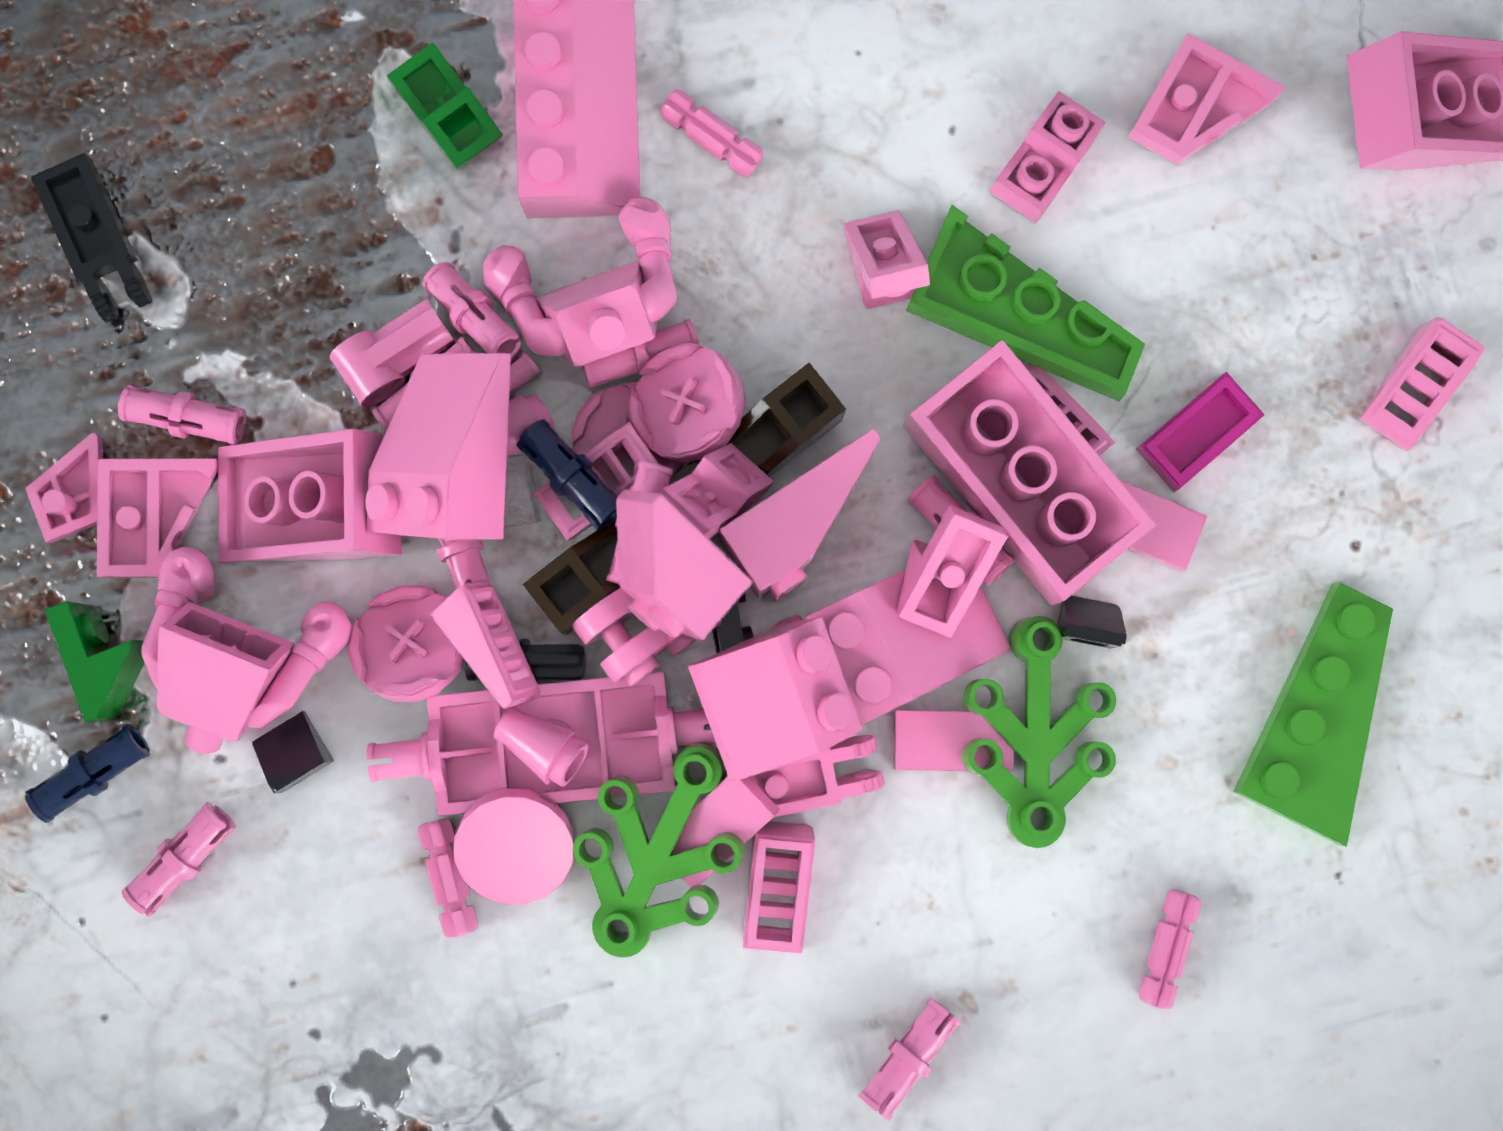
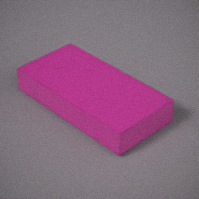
M1225 372L1138 446L1136 450L1168 487L1175 492L1190 481L1265 414L1234 379Z

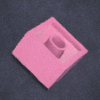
M624 489L616 498L620 587L634 599L628 606L629 610L654 631L660 628L674 639L682 633L702 641L749 587L752 581L663 495Z
M822 616L776 626L688 666L730 781H738L819 754L863 731Z

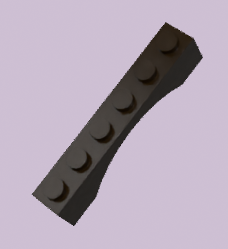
M809 362L742 417L740 426L727 444L732 443L767 476L771 477L841 423L846 408ZM701 460L690 462L670 478L669 485L692 474ZM616 520L606 529L595 531L568 548L522 584L557 630L564 635H568L574 630L571 625L581 615L621 588L620 584L607 581V575L610 574L618 541V530L615 526Z

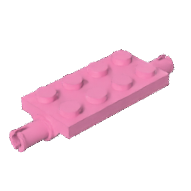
M654 672L632 687L625 678L614 684L609 677L538 685L541 693L534 700L512 706L525 714L578 731L579 740L588 744V752L581 767L572 780L564 787L553 781L545 784L505 744L494 738L497 724L511 707L502 708L488 690L437 695L427 698L428 730L427 733H422L421 739L381 744L369 743L366 758L367 760L393 759L391 764L367 766L369 778L372 782L424 775L426 781H432L435 790L437 816L466 813L471 809V805L482 795L503 788L530 789L542 794V799L549 801L551 804L598 799V792L601 786L615 776L630 778L636 784L639 795L674 791L677 785L674 776L673 755L678 754V748L689 747L700 742L713 745L716 744L712 730L704 728L706 724H709L704 709L674 712V707L668 706L665 672ZM612 786L610 788V798L627 796L621 787Z

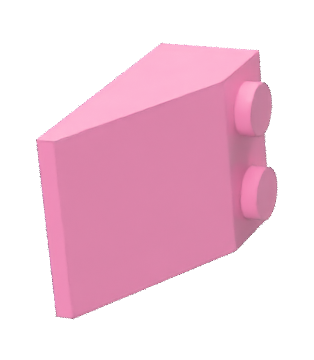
M1401 31L1347 55L1349 90L1352 98L1356 147L1360 169L1410 170L1503 160V41Z
M511 354L420 355L368 472V492L365 499L367 511L366 532L438 539H503Z
M347 429L218 447V563L347 560L402 555V535L366 532L367 511L365 499L368 492V472L384 435L357 429Z
M875 429L864 434L719 529L722 545L735 565L752 581L749 586L758 599L771 593L774 600L777 601L805 582L804 580L807 578V575L803 570L812 561L881 439Z
M906 570L862 589L804 618V620L822 616L861 725L1012 650L981 586L952 638L898 617L896 611Z

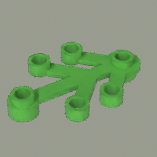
M1034 616L1018 621L1010 633V646L1014 655L1025 662V726L1003 703V690L994 680H973L965 687L963 692V702L966 708L974 714L981 715L1024 762V786L1002 765V750L992 740L974 739L968 742L962 751V761L968 771L981 775L1008 805L1006 819L1011 835L1025 846L1043 848L1053 844L1061 836L1066 823L1064 807L1093 777L1102 778L1109 775L1115 767L1116 756L1113 749L1106 743L1085 742L1079 746L1075 753V763L1049 786L1050 762L1093 718H1104L1114 711L1116 695L1113 689L1105 683L1084 684L1077 691L1075 702L1050 726L1051 659L1056 657L1061 649L1062 635L1060 634V628L1053 620L1044 616ZM1039 628L1045 631L1048 637V644L1043 650H1039L1033 642V635ZM981 686L988 688L991 694V701L985 708H981L975 700V693ZM1095 689L1100 692L1103 699L1102 706L1097 711H1094L1089 705V695ZM983 745L990 752V761L985 767L980 768L975 763L974 754L977 748ZM1096 748L1102 755V763L1098 769L1093 770L1089 766L1088 756ZM1041 807L1046 814V820L1041 828L1035 829L1031 823V814L1036 808Z
M704 742L692 744L676 758L674 776L678 784L650 842L636 803L639 796L636 784L628 777L615 776L601 786L598 792L599 805L607 814L614 816L634 874L625 894L610 858L614 848L613 840L606 831L600 828L586 830L575 840L573 854L580 865L590 870L601 903L600 908L593 917V935L598 945L608 954L616 957L633 956L647 945L652 931L682 922H687L693 926H702L707 924L716 914L719 907L718 896L712 888L706 885L691 887L682 898L646 906L656 885L710 869L718 873H729L736 869L744 858L745 848L742 840L737 835L729 832L716 835L708 844L672 854L700 794L712 791L725 776L726 769L718 748L714 745ZM697 761L704 765L707 772L705 780L696 781L690 777L688 773L689 762ZM612 786L621 787L626 792V805H617L610 798V788ZM586 839H594L601 845V857H593L587 853L585 849ZM719 843L729 845L734 851V860L731 862L720 860L715 852L716 845ZM693 896L702 897L708 904V913L698 914L694 912L690 906V898ZM613 920H622L628 925L630 931L628 937H620L613 931Z

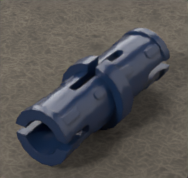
M541 419L535 422L520 436V441L516 444L517 447L544 472V475L551 481L549 486L557 496L565 495L585 515L597 531L606 529L617 519L616 498L618 496L598 478V475L592 470L593 463L585 454L577 455L549 426L546 420Z
M126 724L120 731L87 753L81 750L71 755L67 760L68 765L36 787L28 789L25 792L27 794L25 795V800L36 817L45 823H49L54 820L55 816L88 794L98 796L107 790L109 780L141 759L150 756V748L141 733L134 726Z

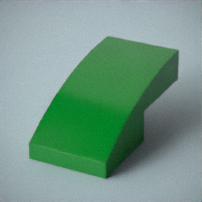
M433 42L386 75L388 81L457 170L503 137L500 129L470 88L465 87Z

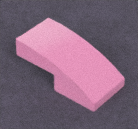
M729 443L704 456L692 474L663 488L659 494L663 495L707 539H710L720 532L719 529L735 520L770 489L774 481L732 443Z

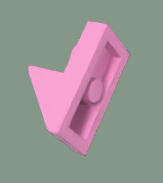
M899 210L843 223L861 298L866 308L871 309L911 299L916 288L930 285L928 264Z
M949 505L929 544L915 539L911 545L896 611L898 617L952 638L1008 537L1003 527Z

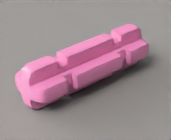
M675 89L671 92L661 107V116L665 121L676 129L684 127L686 136L719 160L728 159V162H730L728 166L741 176L749 177L757 169L763 159L761 147L747 137L741 140L738 136L739 131L703 105L697 108L694 104L696 100L682 90Z
M439 819L425 823L418 827L417 833L422 851L428 849L430 858L424 859L435 904L436 906L442 905L444 913L438 915L443 934L446 937H458L471 933L477 929L478 920L474 905L467 906L466 898L471 896L469 885L463 881L454 862L452 842H454L455 831L453 823L450 819Z
M1170 890L1167 893L1162 912L1167 914L1165 922L1159 920L1147 967H1150L1151 972L1149 976L1144 975L1139 991V998L1146 1004L1161 1009H1171L1174 1005L1178 987L1174 985L1175 977L1181 978L1194 934L1193 931L1189 930L1191 922L1197 923L1202 905L1201 899L1179 890Z

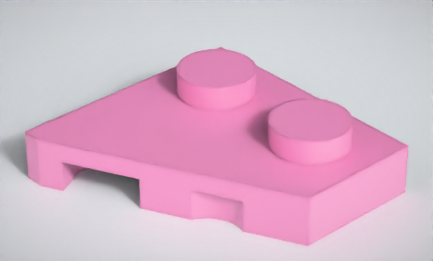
M1187 33L1128 138L1178 165L1273 103L1282 93L1285 86Z
M97 459V577L101 579L158 578L162 562L169 552L179 548L218 474V460Z

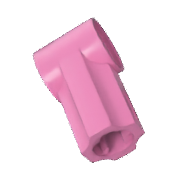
M426 299L376 332L374 330H365L349 337L340 343L331 352L329 357L360 406L367 408L383 402L401 389L406 383L405 377L414 370L421 354H442L456 344V342Z

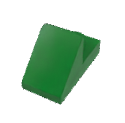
M66 601L45 609L46 617L84 722H109L117 719L144 665L141 656V648L144 641L131 640L106 650L104 644L109 639L106 625L100 614L96 610H91L90 605Z

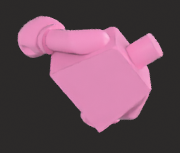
M642 196L631 199L622 207L619 214L620 225L630 245L635 247L638 261L535 297L534 291L530 286V270L522 250L515 246L502 245L490 251L482 267L485 288L494 300L504 308L507 316L514 319L531 351L540 356H560L573 367H577L641 345L655 338L658 320L673 308L677 297L669 263L672 259L670 250L671 221L657 201Z
M184 546L169 552L160 566L158 593L154 600V605L157 609L144 639L141 656L152 684L157 688V709L163 716L188 725L185 744L189 749L198 753L210 754L220 750L223 739L229 742L238 741L250 727L264 728L292 708L314 673L321 672L326 662L335 657L348 644L352 625L343 608L334 602H320L307 611L301 624L303 634L294 647L293 642L199 606V604L210 600L215 592V568L211 560L200 549Z

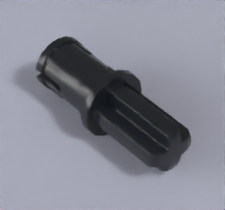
M521 639L519 641L535 679L583 678L586 669V653L583 646L579 644L531 645L529 639ZM465 661L467 680H480Z

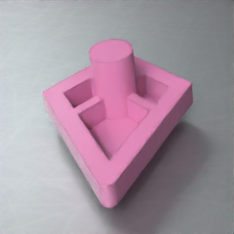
M96 433L88 435L25 488L46 543H54L97 525V459H103L102 437Z

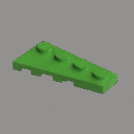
M951 205L927 261L930 285L915 289L906 311L989 347H994L1003 340L1018 359L1119 402L1126 395L1145 343L1087 301L1077 302L1055 286L1058 280L1040 267L1037 271L1030 268L1009 252L1011 247L992 233L987 237L966 221L968 216Z
M1341 582L1331 585L1233 791L1289 821L1344 847H1347L1393 608Z

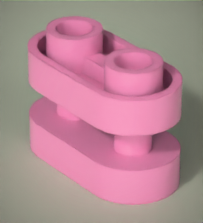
M619 588L581 615L571 627L586 646L602 637L613 653L600 666L614 684L625 678L632 687L660 666L655 657L668 648L671 654L676 656L698 639L685 637L682 633L674 639L660 628L654 631L649 627L632 638L622 623L634 615L628 608L634 599L622 588Z

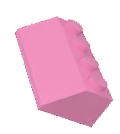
M513 0L518 199L526 218L619 216L622 207L629 200L640 197L634 0Z
M1003 340L910 413L903 425L904 429L970 509L975 510L983 519L1003 527L1008 537L1002 547L1009 555L1015 558L1017 566L1050 606L1064 602L1157 526Z

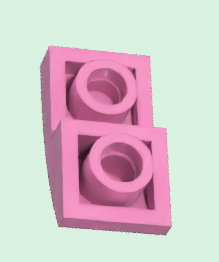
M1058 91L1033 125L1024 142L995 180L989 193L1036 224L1106 122Z

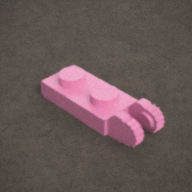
M869 734L848 738L819 754L750 776L780 809L774 817L839 804L842 798L877 791V789H881L885 785L883 772L880 770H863L844 775L836 780L833 763L866 757L877 751L876 738Z

